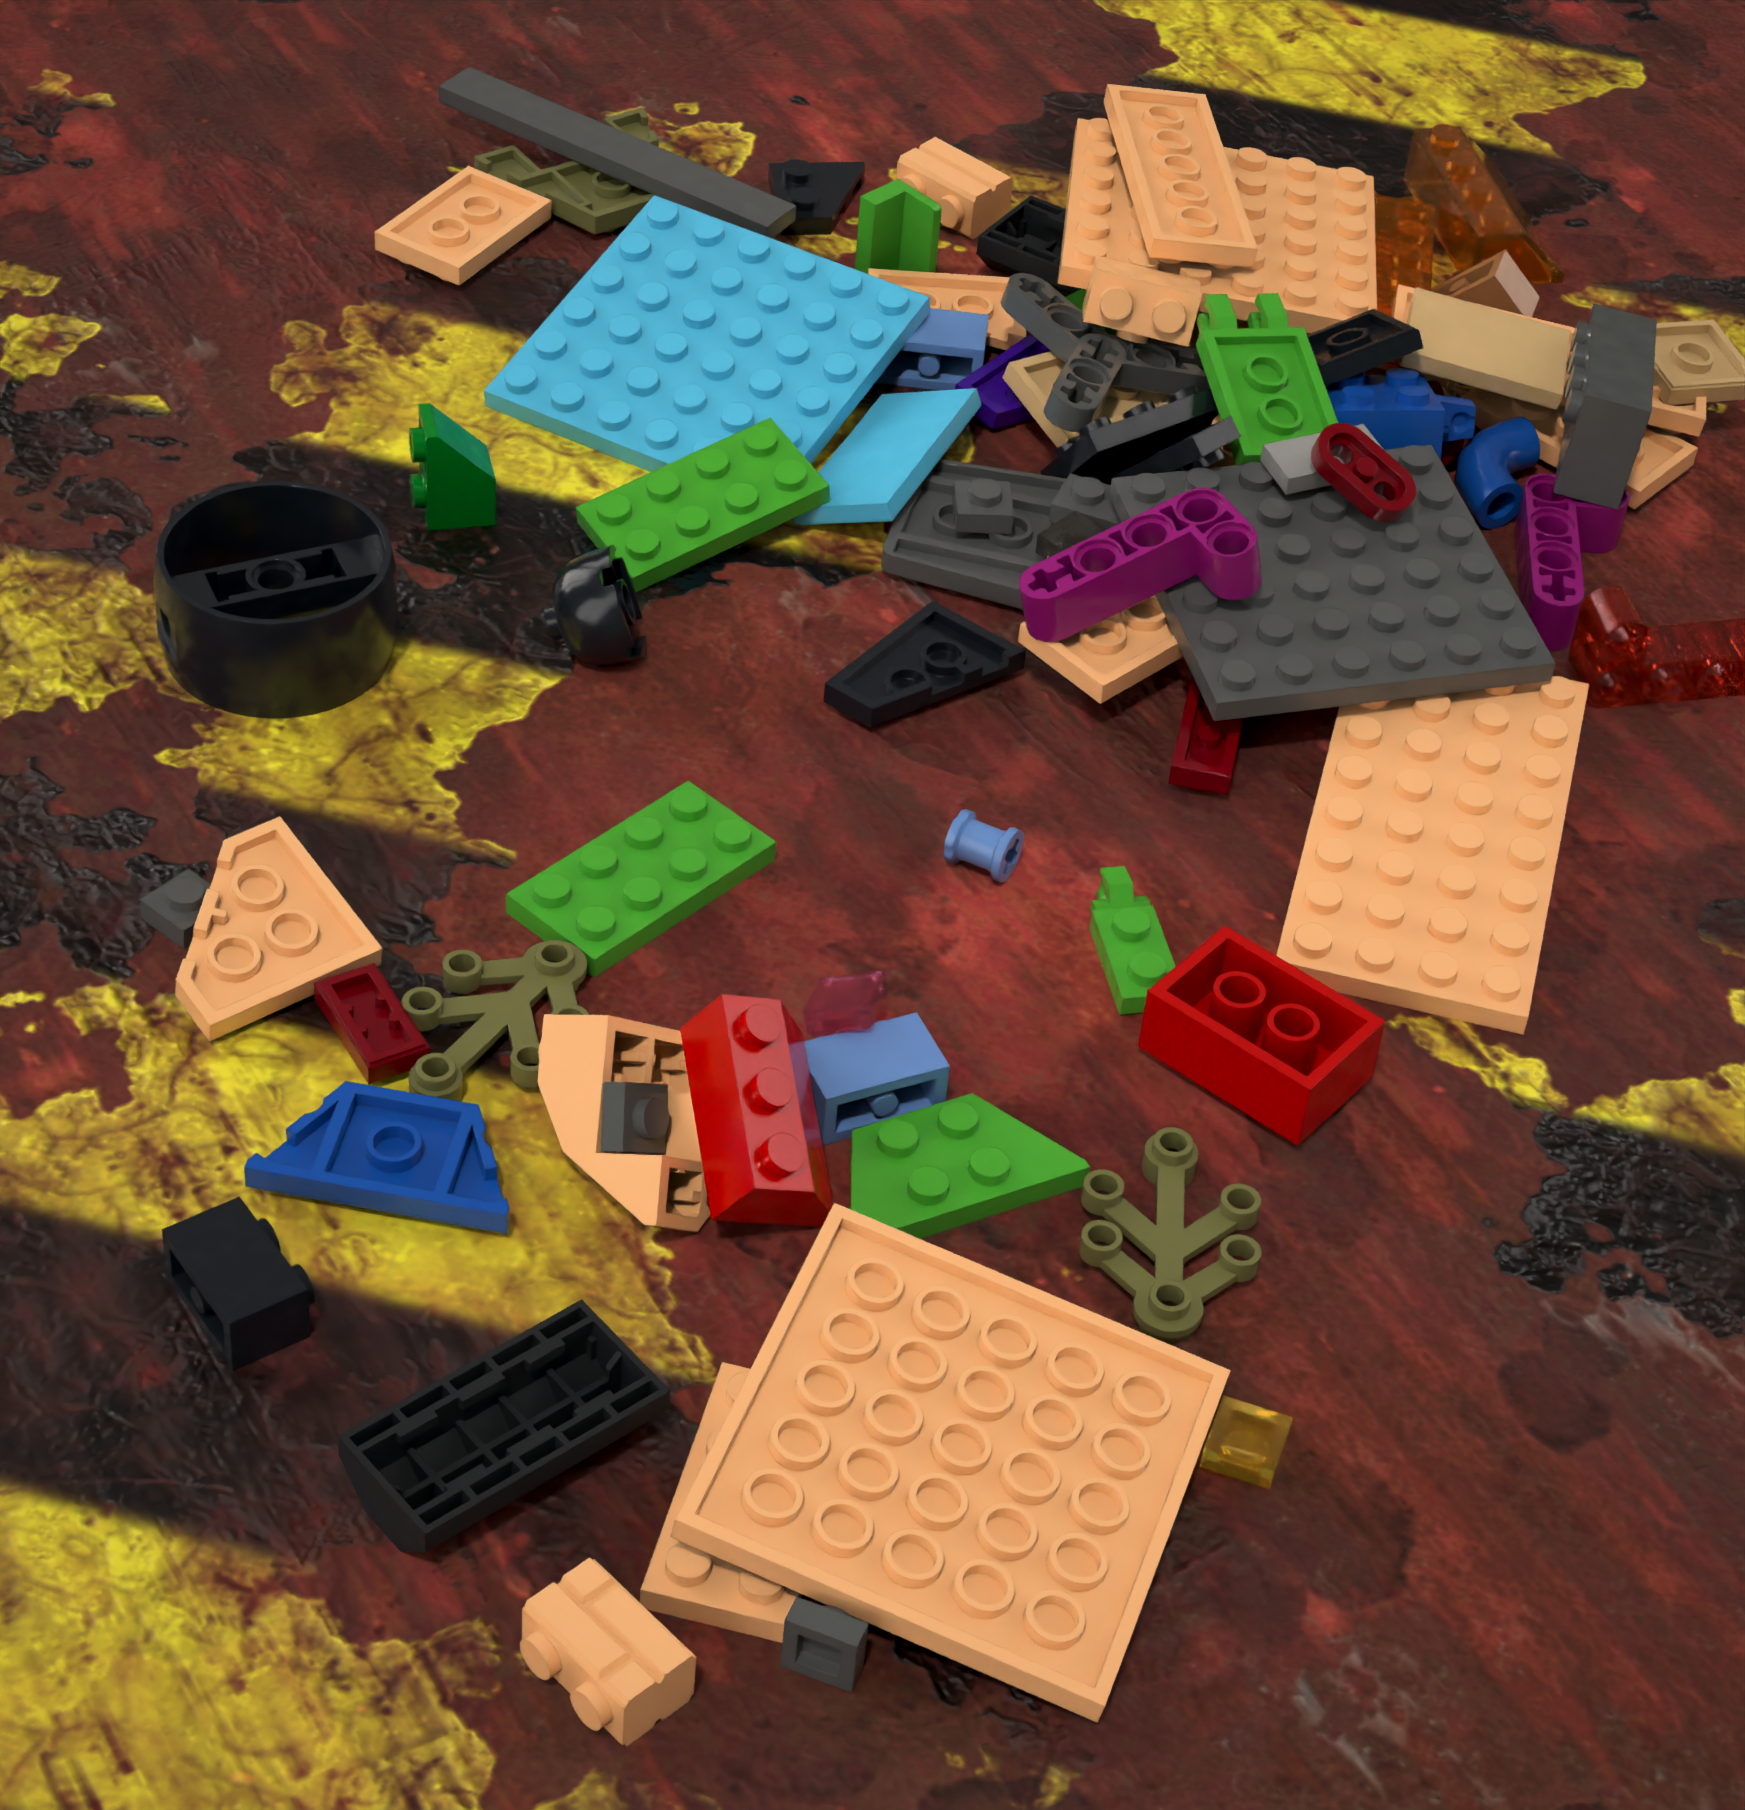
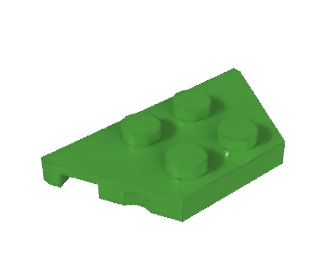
M971 1093L853 1129L850 1145L851 1181L849 1209L922 1239L1083 1187L1085 1176L1090 1171V1166L1083 1158Z

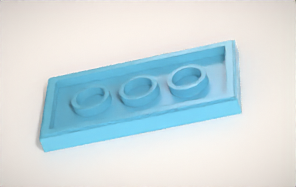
M977 388L881 394L818 472L829 484L830 501L793 518L795 525L893 521L981 407L982 403Z

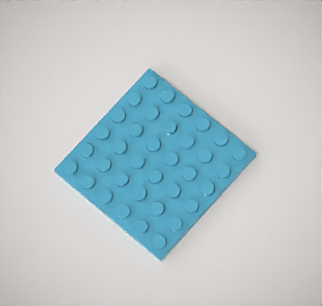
M654 195L484 390L485 404L488 408L650 472L771 418L812 464L903 348L906 341L930 313V297Z

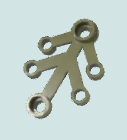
M548 940L537 943L530 947L523 957L482 961L478 954L470 950H455L448 953L442 963L443 984L452 992L469 993L475 991L480 985L516 984L507 992L442 998L438 991L430 987H415L404 994L402 998L403 1008L419 1031L432 1030L440 1024L477 1021L444 1053H429L418 1059L409 1072V1092L461 1102L463 1099V1073L507 1031L512 1048L510 1055V1075L512 1080L523 1087H538L539 1042L531 1007L541 998L549 1000L552 1010L551 1014L589 1015L586 1009L577 1005L575 992L585 979L587 973V959L584 953L577 946L560 940ZM418 1008H428L426 1010H418ZM532 1063V1064H537V1065H536V1066H526V1065H524V1064Z
M1176 1127L1160 1129L1145 1144L1142 1173L1149 1182L1156 1185L1155 1224L1123 1197L1124 1181L1118 1174L1110 1170L1098 1169L1091 1171L1085 1176L1081 1203L1088 1212L1103 1216L1106 1220H1094L1087 1223L1081 1231L1079 1255L1083 1261L1091 1266L1100 1267L1134 1297L1132 1312L1140 1331L1170 1345L1184 1341L1199 1327L1205 1301L1235 1282H1245L1254 1278L1258 1272L1262 1254L1260 1245L1253 1238L1241 1234L1228 1236L1235 1230H1246L1257 1223L1261 1196L1251 1186L1239 1183L1226 1186L1221 1192L1218 1207L1184 1228L1185 1186L1190 1184L1195 1176L1199 1152L1190 1134ZM1095 1191H1105V1192H1108L1109 1194H1108V1195H1103V1194H1099V1193H1097V1192H1095ZM1232 1205H1240L1247 1209H1239ZM1123 1235L1154 1261V1276L1121 1251ZM1226 1237L1221 1242L1217 1261L1183 1280V1264ZM1093 1242H1104L1108 1244V1246H1099L1094 1244ZM1231 1256H1240L1247 1260H1237Z

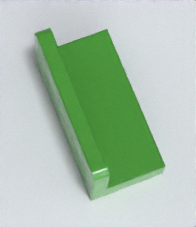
M900 179L861 195L855 269L868 274V268L936 272L941 206Z

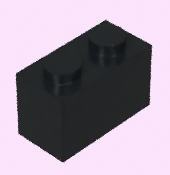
M240 1196L162 1229L166 1278L232 1371L310 1337L309 1305L315 1302L312 1283L305 1270L299 1264L291 1266L282 1255L277 1235L271 1224L265 1218L257 1220Z

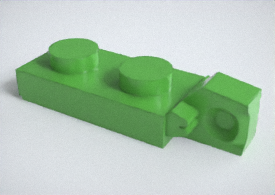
M1125 866L1100 868V889L1096 892L1098 900H1091L1089 930L1119 1015L1144 1013L1147 990L1176 966L1154 906L1150 905V900L1147 896L1134 897L1133 883Z

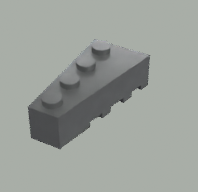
M1593 304L1588 322L1578 320L1569 352H1572L1567 374L1570 377L1565 391V397L1568 399L1562 421H1565L1553 493L1618 510L1652 412L1656 319Z

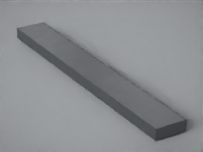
M472 67L466 68L438 86L439 102L663 199L769 238L776 236L796 219V205Z

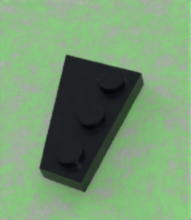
M1230 416L1166 446L1101 482L1111 485L1112 478L1135 476L1141 473L1155 474L1190 470L1189 463L1192 468H1206L1225 458L1221 447L1241 437Z
M931 601L825 683L823 701L861 723L873 727L1024 669L1026 650Z

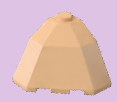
M544 1014L542 1038L538 1049L539 1070L537 1083L563 1152L644 1225L698 1232L710 1216V1209L707 1205L708 1196L681 1032L610 1015ZM603 1082L668 1085L667 1107L669 1111V1125L666 1132V1153L601 1152Z

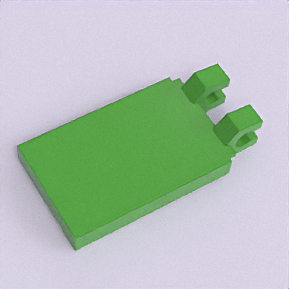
M1278 293L1257 294L1255 304L1260 312L1249 314L1247 319L1249 328H1237L1236 315L1227 294H1206L1204 305L1208 313H1199L1196 320L1200 333L1196 347L1220 418L1223 420L1231 416L1241 437L1229 443L1236 465L1261 462L1260 458L1264 444L1321 433L1327 426L1338 423L1304 327L1289 328L1288 317Z

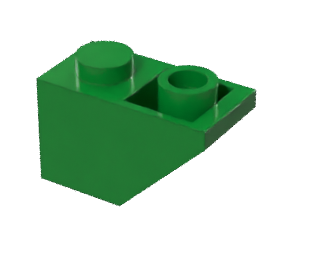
M430 403L418 404L419 427L409 428L411 460L413 463L419 462V474L410 475V494L413 509H423L428 531L495 525L496 479L487 445Z

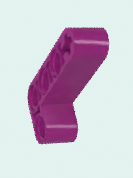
M1536 474L1526 480L1514 528L1519 599L1549 651H1559L1572 644L1584 597L1580 552L1607 553L1617 547L1630 498L1626 489L1617 510L1553 493L1556 474Z
M1195 488L1181 493L1025 570L1019 578V590L1028 633L1036 640L1043 642H1056L1066 639L1195 575L1219 598L1241 600L1250 597L1262 585L1257 532L1245 517L1218 491L1210 488Z

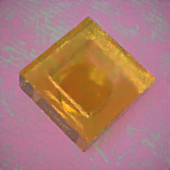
M1224 1395L1206 1440L1200 1467L1270 1489L1290 1434L1293 1417Z

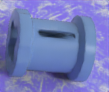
M962 809L948 830L944 843L943 858L952 864H957L962 860L990 871L993 880L1005 882L1014 871L1019 860L1024 842V833L1015 827H1010L1007 831L985 824L977 820L975 812Z

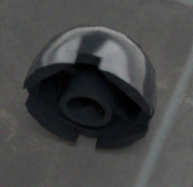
M614 545L590 551L571 560L559 571L552 587L553 605L544 607L545 620L554 641L564 639L568 649L575 657L586 664L599 667L623 665L644 659L647 656L646 635L634 639L633 625L636 624V620L642 619L638 598L623 558L613 559L616 551Z

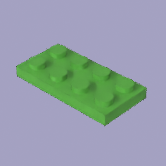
M768 418L577 506L576 516L577 523L598 549L610 545L616 547L613 559L623 558L635 592H638L829 502L830 488L829 484L771 418Z
M687 781L506 894V913L543 941L560 940L577 946L586 956L587 973L595 978L775 861L776 841L693 783Z

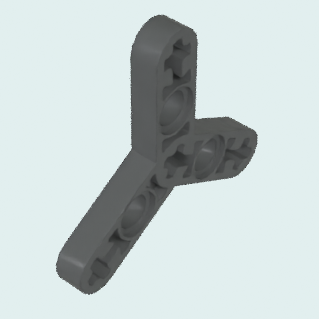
M1027 273L1011 275L1001 299L1002 308L1066 363L1054 382L1044 406L1046 418L1055 426L1070 432H1078L1080 428L1094 421L1113 386L1171 395L1193 385L1197 386L1199 392L1210 389L1197 349L1149 341L1146 344L1134 343L1117 336H1110L1099 325L1083 322L1082 311L1042 278Z

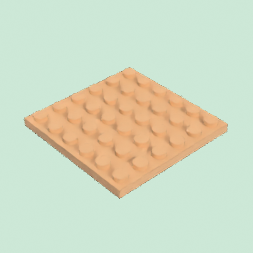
M1078 118L1073 141L1057 284L1087 290L1095 255L1200 280L1203 295L1198 312L1208 313L1204 305L1206 294H1227L1236 319L1247 321L1250 313L1260 312L1255 304L1257 294L1278 293L1288 317L1289 328L1304 327L1306 333H1313L1371 309L1377 310L1374 176L1366 175L1361 170L1352 167L1334 169L1318 166L1311 160L1302 157L1283 159L1268 156L1263 151L1251 147H1244L1239 150L1224 147L1258 248L1253 268L1235 266L1231 269H1220L1208 263L1190 261L1169 264L1157 258H1149L1109 120L1105 118H1093L1091 120Z
M834 1203L675 1518L670 1537L823 1604L840 1608L862 1621L1094 1722H1098L1107 1703L1231 1370Z

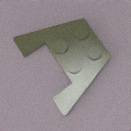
M642 107L604 118V124L659 147L658 136L655 130H650L648 115ZM514 145L474 156L475 169L552 200V214L595 235L612 232L618 227L628 225L654 196L649 192L574 160L546 169H540Z

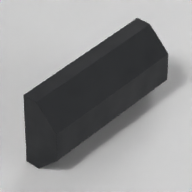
M1030 195L978 236L976 254L989 268L1008 276L1016 273L1032 274L1048 282L1064 297L1081 289L1057 284L1066 209Z
M581 1299L338 1436L339 1457L365 1512L398 1550L426 1553L669 1410L670 1389Z

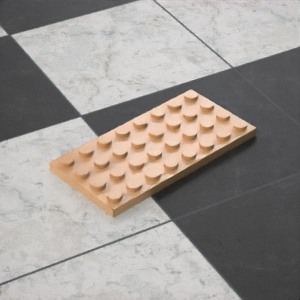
M1552 676L1551 681L1339 706L1276 956L1338 993L1524 1035L1530 1011L1589 684L1569 680L1561 676Z

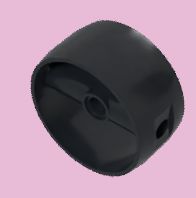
M291 481L252 482L227 487L193 501L180 510L164 527L157 544L153 574L157 633L164 659L171 675L184 690L198 700L217 709L249 717H302L329 711L356 699L373 687L387 670L392 659L398 629L397 568L390 537L385 526L369 508L359 501L341 492L314 484Z

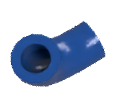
M1525 417L1506 419L1480 430L1466 444L1456 460V489L1472 517L1482 527L1487 529L1503 526L1519 512L1524 490L1511 475L1532 469L1539 460V437L1532 423Z

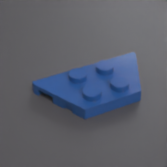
M345 1081L323 1099V1104L314 1112L304 1114L286 1129L287 1141L266 1158L255 1153L247 1160L244 1167L246 1187L507 1234L509 1229V1204L507 1198H503L497 1179V1164L492 1147L487 1145L486 1127L480 1107L477 1104Z

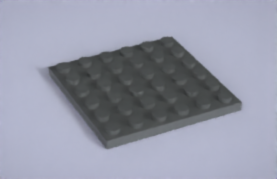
M1410 445L1404 448L1385 450L1411 474L1416 484V497L1407 512L1400 519L1388 523L1375 521L1367 517L1332 485L1286 495L1262 462H1249L1241 465L1213 468L1198 467L1191 470L1155 474L1141 473L1135 476L1112 478L1109 496L1121 522L1195 488H1210L1221 493L1257 532L1262 585L1250 597L1241 600L1219 598L1211 592L1197 575L1156 594V598L1214 721L1551 681L1556 664L1432 445Z

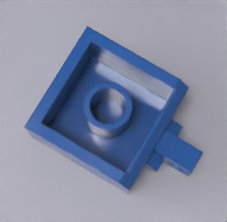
M1394 368L1387 370L1386 375H1365L1362 372L1326 387L1338 423H1347L1353 426L1364 424L1384 450L1404 448L1410 445H1432L1441 460L1442 442L1473 438L1476 406L1472 400L1436 395L1424 376L1419 375L1414 370Z

